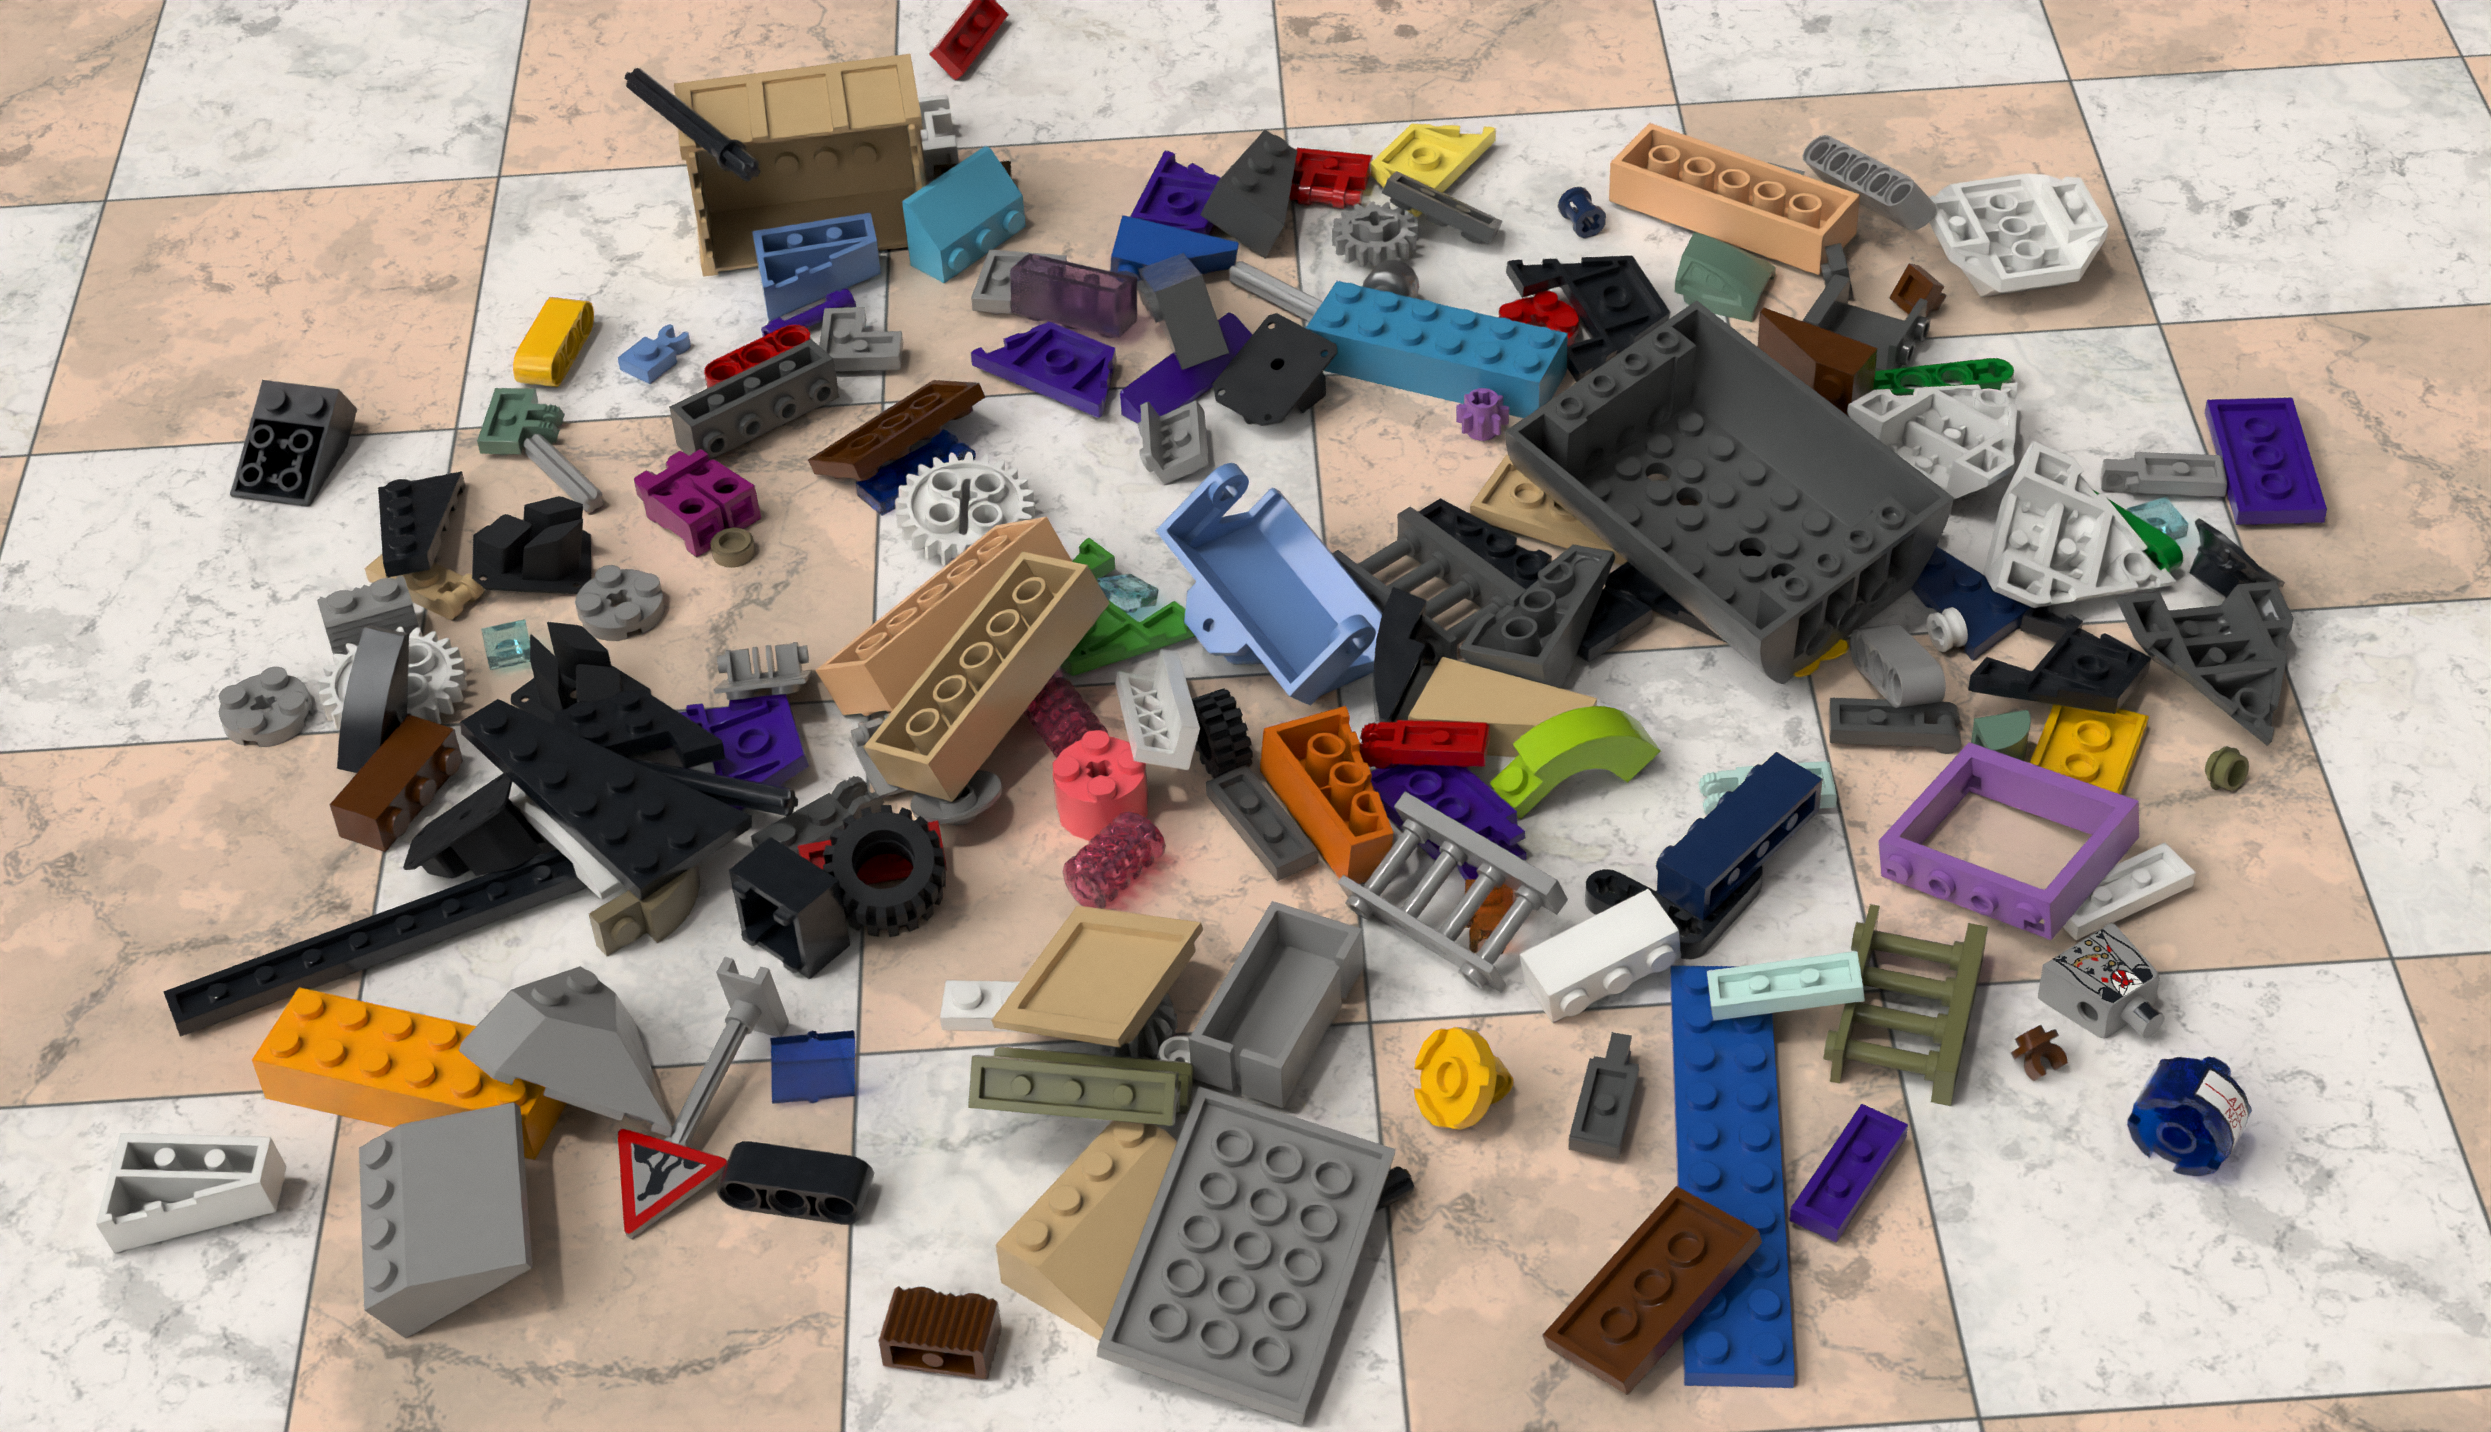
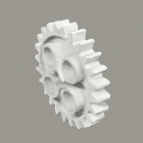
M967 452L964 460L958 461L955 454L950 453L949 462L943 463L940 459L934 457L933 468L930 469L920 464L918 465V476L913 474L906 476L907 485L899 486V498L895 499L897 528L902 529V539L904 541H912L913 551L925 548V559L927 560L937 554L941 555L942 565H946L951 558L959 556L996 525L1035 519L1034 492L1028 489V479H1018V469L1016 467L1005 471V460L1003 459L993 465L989 464L988 454L982 456L979 461H973L972 453ZM970 484L968 532L965 535H961L963 486Z
M398 627L396 630L399 632H404L402 627ZM419 627L415 628L409 635L407 716L410 714L441 724L439 713L453 714L452 702L463 701L461 690L468 687L465 678L467 672L458 647L452 648L449 638L438 640L435 631L423 637ZM351 643L346 644L347 655H333L335 665L324 666L323 670L326 677L318 680L321 689L318 691L326 718L328 721H334L335 728L338 731L341 726L348 680L358 647Z

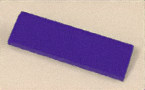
M1227 313L1218 322L1229 353L1182 370L1173 352L1121 390V415L1138 424L1141 422V404L1150 402L1158 415L1162 416L1193 402L1213 387V382L1253 334L1233 313Z

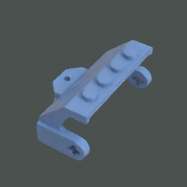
M1224 464L1216 468L1155 530L1196 581L1187 591L1184 623L1208 653L1214 656H1224L1228 662L1235 665L1264 664L1290 697L1311 706L1320 696L1373 673L1376 638L1383 613L1279 490L1275 488L1269 489L1248 512L1222 517L1243 496L1249 485L1248 477L1237 464Z

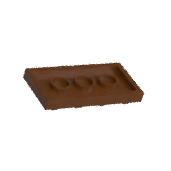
M932 380L817 453L808 461L816 475L833 476L834 479L843 477L855 478L856 481L869 479L879 472L878 467L888 460L891 461L904 457L911 451V445L919 440L930 439L938 435L942 431V425L950 420H957L969 415L973 411L972 406L986 397L980 383Z
M1675 1186L1542 1334L1547 1348L1629 1395L1762 1244L1759 1231Z

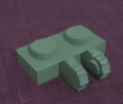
M495 388L477 439L480 454H521L526 438L531 439L535 434H541L553 445L557 441L560 431L558 426L562 425L565 413L556 405L538 404L536 389Z

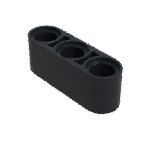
M742 1141L736 1143L732 1148L717 1186V1194L725 1204L744 1211L849 1225L855 1223L860 1218L874 1178V1171L867 1162L850 1155Z

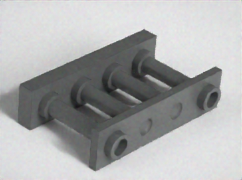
M1411 506L1397 514V540L1362 562L1355 563L1339 550L1333 552V555L1382 613L1393 587L1410 593L1434 577L1441 578L1451 585V587L1426 602L1425 621L1415 641L1425 644V659L1438 665L1442 657L1457 660V645L1467 638L1476 622L1486 613L1490 612L1495 615L1508 604L1507 597L1515 590L1525 591L1523 587ZM1405 555L1414 558L1422 564L1387 586L1373 576ZM1464 599L1471 600L1481 607L1480 610L1448 630H1445L1432 620Z

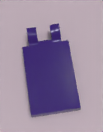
M1391 763L1385 769L1377 768L1371 771L1373 789L1379 793L1387 817L1402 831L1401 826L1404 822L1394 808V805L1403 793L1407 792L1522 860L1527 859L1525 850L1518 845V842L1526 837L1525 831L1518 826L1517 811L1468 768L1445 765L1414 766ZM1427 840L1425 844L1420 842L1418 844L1435 861L1441 854L1439 851L1440 846L1430 840ZM1465 861L1462 866L1457 865L1465 881L1472 886L1479 876L1476 872L1478 868Z

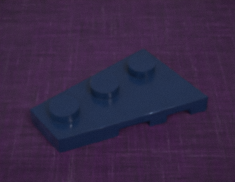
M1936 546L1931 558L1911 588L1927 608H1934L1940 614H1942L1944 609L1951 607L1960 612L1968 632L1964 652L1972 661L2018 629L2022 624L2023 615L2031 607L1993 591L1985 575Z

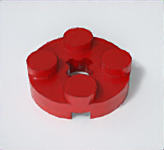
M1546 290L1532 297L1505 303L1499 308V318H1507L1520 323L1547 327L1551 330L1568 333L1567 346L1575 344V338L1579 332L1578 314L1569 304L1558 300V295L1552 291Z

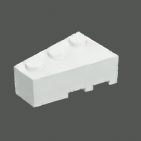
M120 1133L96 1226L112 1251L118 1253L274 1213L277 1210L287 1166L271 1137Z

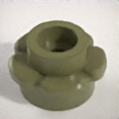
M2228 746L2213 752L2205 765V774L2207 779L2211 781L2210 786L2214 790H2218L2220 787L2228 791L2237 790L2244 783L2249 771L2248 759L2241 755L2237 748Z

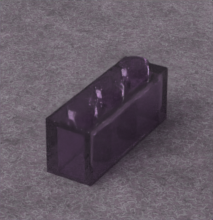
M1028 253L1010 269L1011 313L1024 315L1033 321L1045 320L1062 324L1067 329H1083L1096 332L1105 338H1120L1137 322V277Z

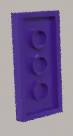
M2293 397L2207 400L2204 413L2216 455H2220L2223 459L2227 480L2226 491L2236 525L2324 523L2327 507Z

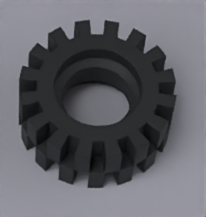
M1223 688L1193 698L1192 702L1200 727L1195 749L1196 752L1199 751V759L1202 765L1205 764L1207 773L1211 774L1212 778H1216L1244 765L1250 767L1253 763L1251 759L1253 758V751L1249 747L1252 745L1251 738L1247 736L1246 731H1248L1246 723H1243V714L1241 709L1236 707V700L1233 696L1231 697L1230 691Z

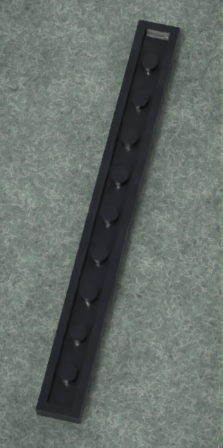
M558 849L533 857L517 867L480 876L163 992L181 1037L293 996L298 987L305 989L315 988L585 889L587 886L577 877L573 863Z

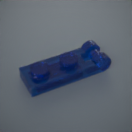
M942 429L938 435L932 438L931 442L881 468L875 476L856 482L857 496L883 516L896 509L895 499L899 498V486L907 485L906 476L908 474L918 476V465L922 464L931 469L933 468L934 457H937L943 463L949 462L950 453H954L959 461L964 460L967 452H971L973 461H975L976 453L966 443H958L957 436L948 429Z

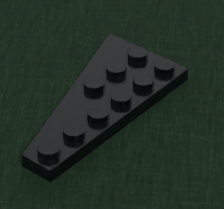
M497 699L460 722L461 734L640 901L752 828V815L502 700Z

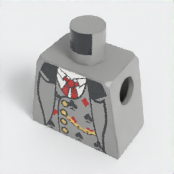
M2112 922L2043 965L2037 998L2099 1038H2108L2128 1024L2144 1038H2148L2159 1030L2165 1019V1016L2154 1007L2160 980L2158 972Z

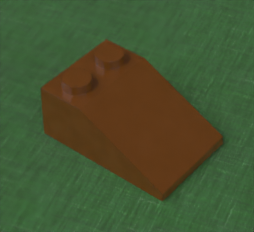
M1763 308L1760 311L1757 347L1848 417V405L1873 391L1878 348L1767 308Z

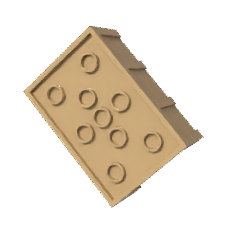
M911 54L674 83L675 96L731 140L741 141L745 145L746 151L759 161L758 168L761 171L758 177L753 176L750 181H744L733 171L723 170L718 165L717 159L678 129L681 159L686 160L697 219L700 263L703 277L719 275V271L757 267L752 231L871 212L878 251L908 247L902 201L928 185L921 130H923Z

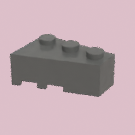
M1264 130L1219 179L1200 215L1266 259L1285 225L1297 150L1288 145L1281 137Z

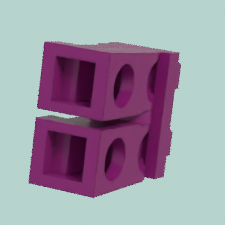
M702 449L691 455L680 450L668 458L664 471L656 475L646 470L634 478L636 493L644 502L647 518L654 523L657 522L664 529L669 528L683 539L686 550L696 558L711 549V540L718 532L727 528L745 529L761 519L755 485L713 459L709 460L708 454Z

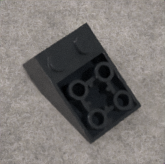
M262 380L230 495L236 498L310 507L347 448L357 408L339 389Z

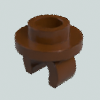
M2039 1025L2015 1038L2019 1048L2012 1051L2011 1055L2014 1060L2025 1055L2024 1069L2028 1077L2033 1081L2047 1074L2041 1064V1056L2050 1061L2054 1070L2068 1063L2064 1050L2050 1042L2059 1036L2056 1029L2046 1033L2042 1025Z

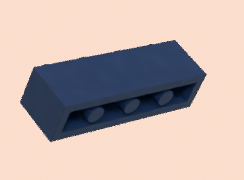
M1775 752L1762 765H1755L1740 786L1733 792L1727 791L1720 798L1714 810L1704 819L1698 818L1695 820L1687 834L1676 845H1669L1662 851L1656 863V869L1658 870L1657 893L1703 921L1819 812L1823 779L1778 752Z

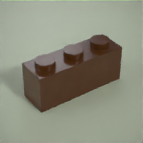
M409 714L329 804L339 837L386 852L395 840L406 832L409 824L424 806H427L433 800L436 792L448 778L458 771L463 759L455 729Z

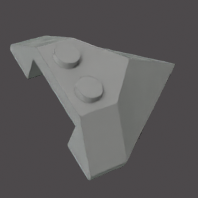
M581 966L511 989L461 1042L459 1052L495 1080L512 1085L514 1079L520 1078L546 1087L544 1096L622 1121L623 1116L634 1120H646L652 1125L651 1131L668 1137L671 1135L673 1128L635 1021L616 993L599 981L594 973Z

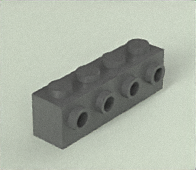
M810 339L669 406L677 446L688 455L702 449L708 454L709 460H712L839 398L834 359Z

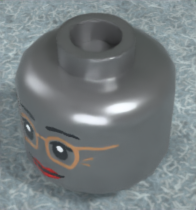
M1385 260L1377 264L1363 281L1362 285L1363 287L1389 291L1415 299L1418 296L1420 287L1418 276L1414 270L1405 262L1399 260Z

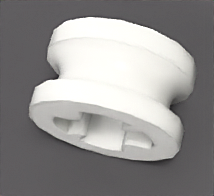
M1951 607L1944 609L1942 614L1936 612L1928 616V634L1938 651L1946 652L1951 650L1953 646L1961 647L1967 643V627L1957 609Z

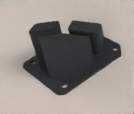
M1278 313L1268 315L1213 382L1215 399L1223 406L1242 415L1247 424L1266 426L1282 423L1296 404L1301 413H1304L1326 396V379L1323 371L1337 355V345ZM1270 324H1275L1274 328H1268ZM1323 352H1328L1327 356H1321ZM1221 390H1225L1223 395H1218Z
M558 496L525 504L523 520L508 514L500 516L491 525H487L473 535L472 579L486 590L578 594L580 589L591 580V534L583 530V504ZM485 577L487 578V580H481L479 578ZM578 584L580 587H573L572 585Z
M547 622L555 656L532 634L530 635V663L534 678L511 694V704L553 724L555 711L567 709L575 703L595 702L611 698L622 691L645 690L651 694V689L612 666L608 650L584 627ZM576 690V698H572L570 694ZM524 698H528V699H529V700L526 701V702H522V701H521V700L524 699Z
M502 773L428 823L412 839L403 868L404 870H413L422 866L428 874L446 878H457L470 870L475 876L511 869L523 864L543 852L537 844L545 843V841L508 798L513 782Z

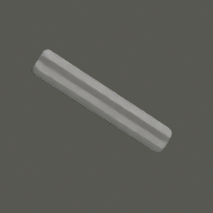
M1238 261L1229 269V273H1231L1229 280L1233 284L1308 322L1311 321L1323 302L1243 261Z
M535 434L531 439L526 438L523 446L526 447L525 454L575 502L583 504L584 511L593 512L596 508L603 506L602 492L541 434Z

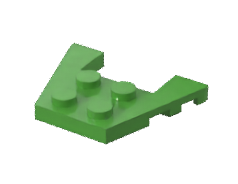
M1087 538L1081 543L1079 554L1072 561L1088 565L1096 580L1115 570L1114 555L1091 538ZM1108 600L1110 604L1060 667L1071 676H1075L1195 637V635L1184 623L1185 608L1176 601L1171 602L1143 621L1138 622Z

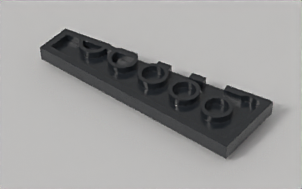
M1441 498L1418 511L1525 590L1539 580L1538 572L1552 562V556L1540 549L1530 551L1517 545V538L1490 526L1484 520ZM1607 585L1601 592L1577 655L1589 663L1650 624L1653 618V608Z

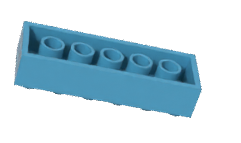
M1336 281L1306 329L1337 345L1338 353L1324 371L1461 404H1464L1465 394H1469L1475 389L1486 388L1493 390L1498 396L1502 395L1503 406L1509 407V415L1520 418L1527 417L1549 402L1567 373L1568 333L1551 330L1547 327L1520 323L1507 318L1472 312L1468 309L1437 304L1429 300L1402 296L1389 291L1367 288L1354 283ZM1323 352L1321 356H1327L1328 352Z

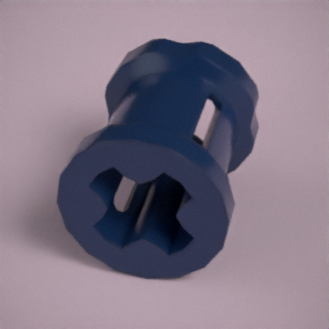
M1580 186L1573 187L1562 194L1558 202V211L1564 218L1572 221L1574 232L1582 238L1597 235L1606 224V213L1601 207L1592 203L1591 194L1586 188ZM1570 202H1573L1576 207H1571ZM1592 217L1594 219V222L1592 223L1589 220V218Z

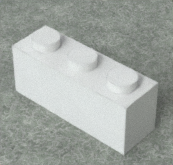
M1649 889L1520 953L1523 981L1552 1023L1566 1016H1575L1581 1013L1589 1004L1609 994L1621 993L1636 980L1652 972L1664 971L1674 961L1681 958L1679 930Z

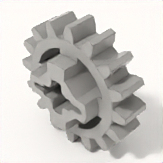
M1370 201L1366 208L1355 204L1354 212L1341 211V218L1334 219V228H1332V246H1336L1337 256L1345 255V262L1347 263L1359 260L1360 267H1365L1368 262L1370 265L1376 266L1385 260H1396L1397 257L1407 260L1409 258V251L1416 250V241H1418V223H1414V215H1404V209L1399 207L1394 210L1390 209L1389 202L1380 207L1374 201Z

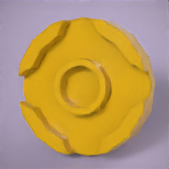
M1453 1027L1435 1030L1423 1042L1415 1060L1414 1069L1421 1070V1089L1414 1088L1415 1100L1422 1115L1432 1125L1439 1127L1464 1129L1475 1125L1486 1114L1489 1106L1503 1099L1511 1091L1514 1084V1078L1500 1058L1493 1055L1487 1040L1476 1030Z

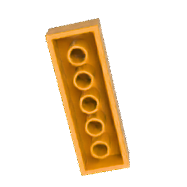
M298 987L252 1058V1063L265 1099L392 1128L399 1124L515 1102L521 1107L524 1158L532 1160L537 1158L567 1104L544 1096L546 1088L544 1086L520 1078L514 1079L512 1085L495 1080L459 1052L461 1042L476 1026Z

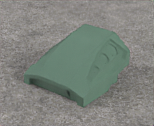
M1694 232L1680 260L1675 278V293L1683 295V300L1688 305L1697 300L1716 315L1752 322L1759 298L1768 280L1774 279L1776 267L1768 261L1759 259L1736 246Z

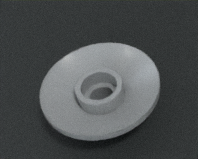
M977 770L953 802L916 792L911 800V810L915 818L921 816L927 822L938 820L939 824L964 825L974 820L976 815L987 810L999 799L1002 794V784L997 775L988 771Z

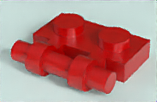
M1307 148L1296 149L1297 155L1292 183L1297 184H1291L1289 199L1298 200V204L1311 205L1312 202L1331 203L1333 208L1345 209L1346 205L1354 206L1359 204L1361 206L1363 192L1358 190L1366 189L1371 174L1373 155Z

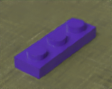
M1861 1104L1791 1206L1789 1221L1837 1243L1906 1139L1908 1124Z

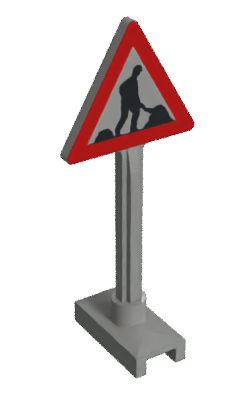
M724 957L716 974L730 1006V1010L725 1018L726 1026L672 1127L673 1130L670 1137L658 1139L624 1128L618 1131L623 1223L627 1238L633 1239L723 1174L727 1164L725 1158L689 1148L688 1145L745 1036L751 1034L754 1030L781 1038L789 1023L768 968L760 966L756 976L750 978L739 974L734 959Z

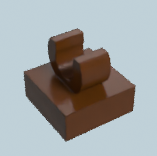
M1909 263L1889 299L1908 315L1919 298L1927 300V318L1931 309L1939 310L1947 295L1942 293L1945 286L1920 265Z

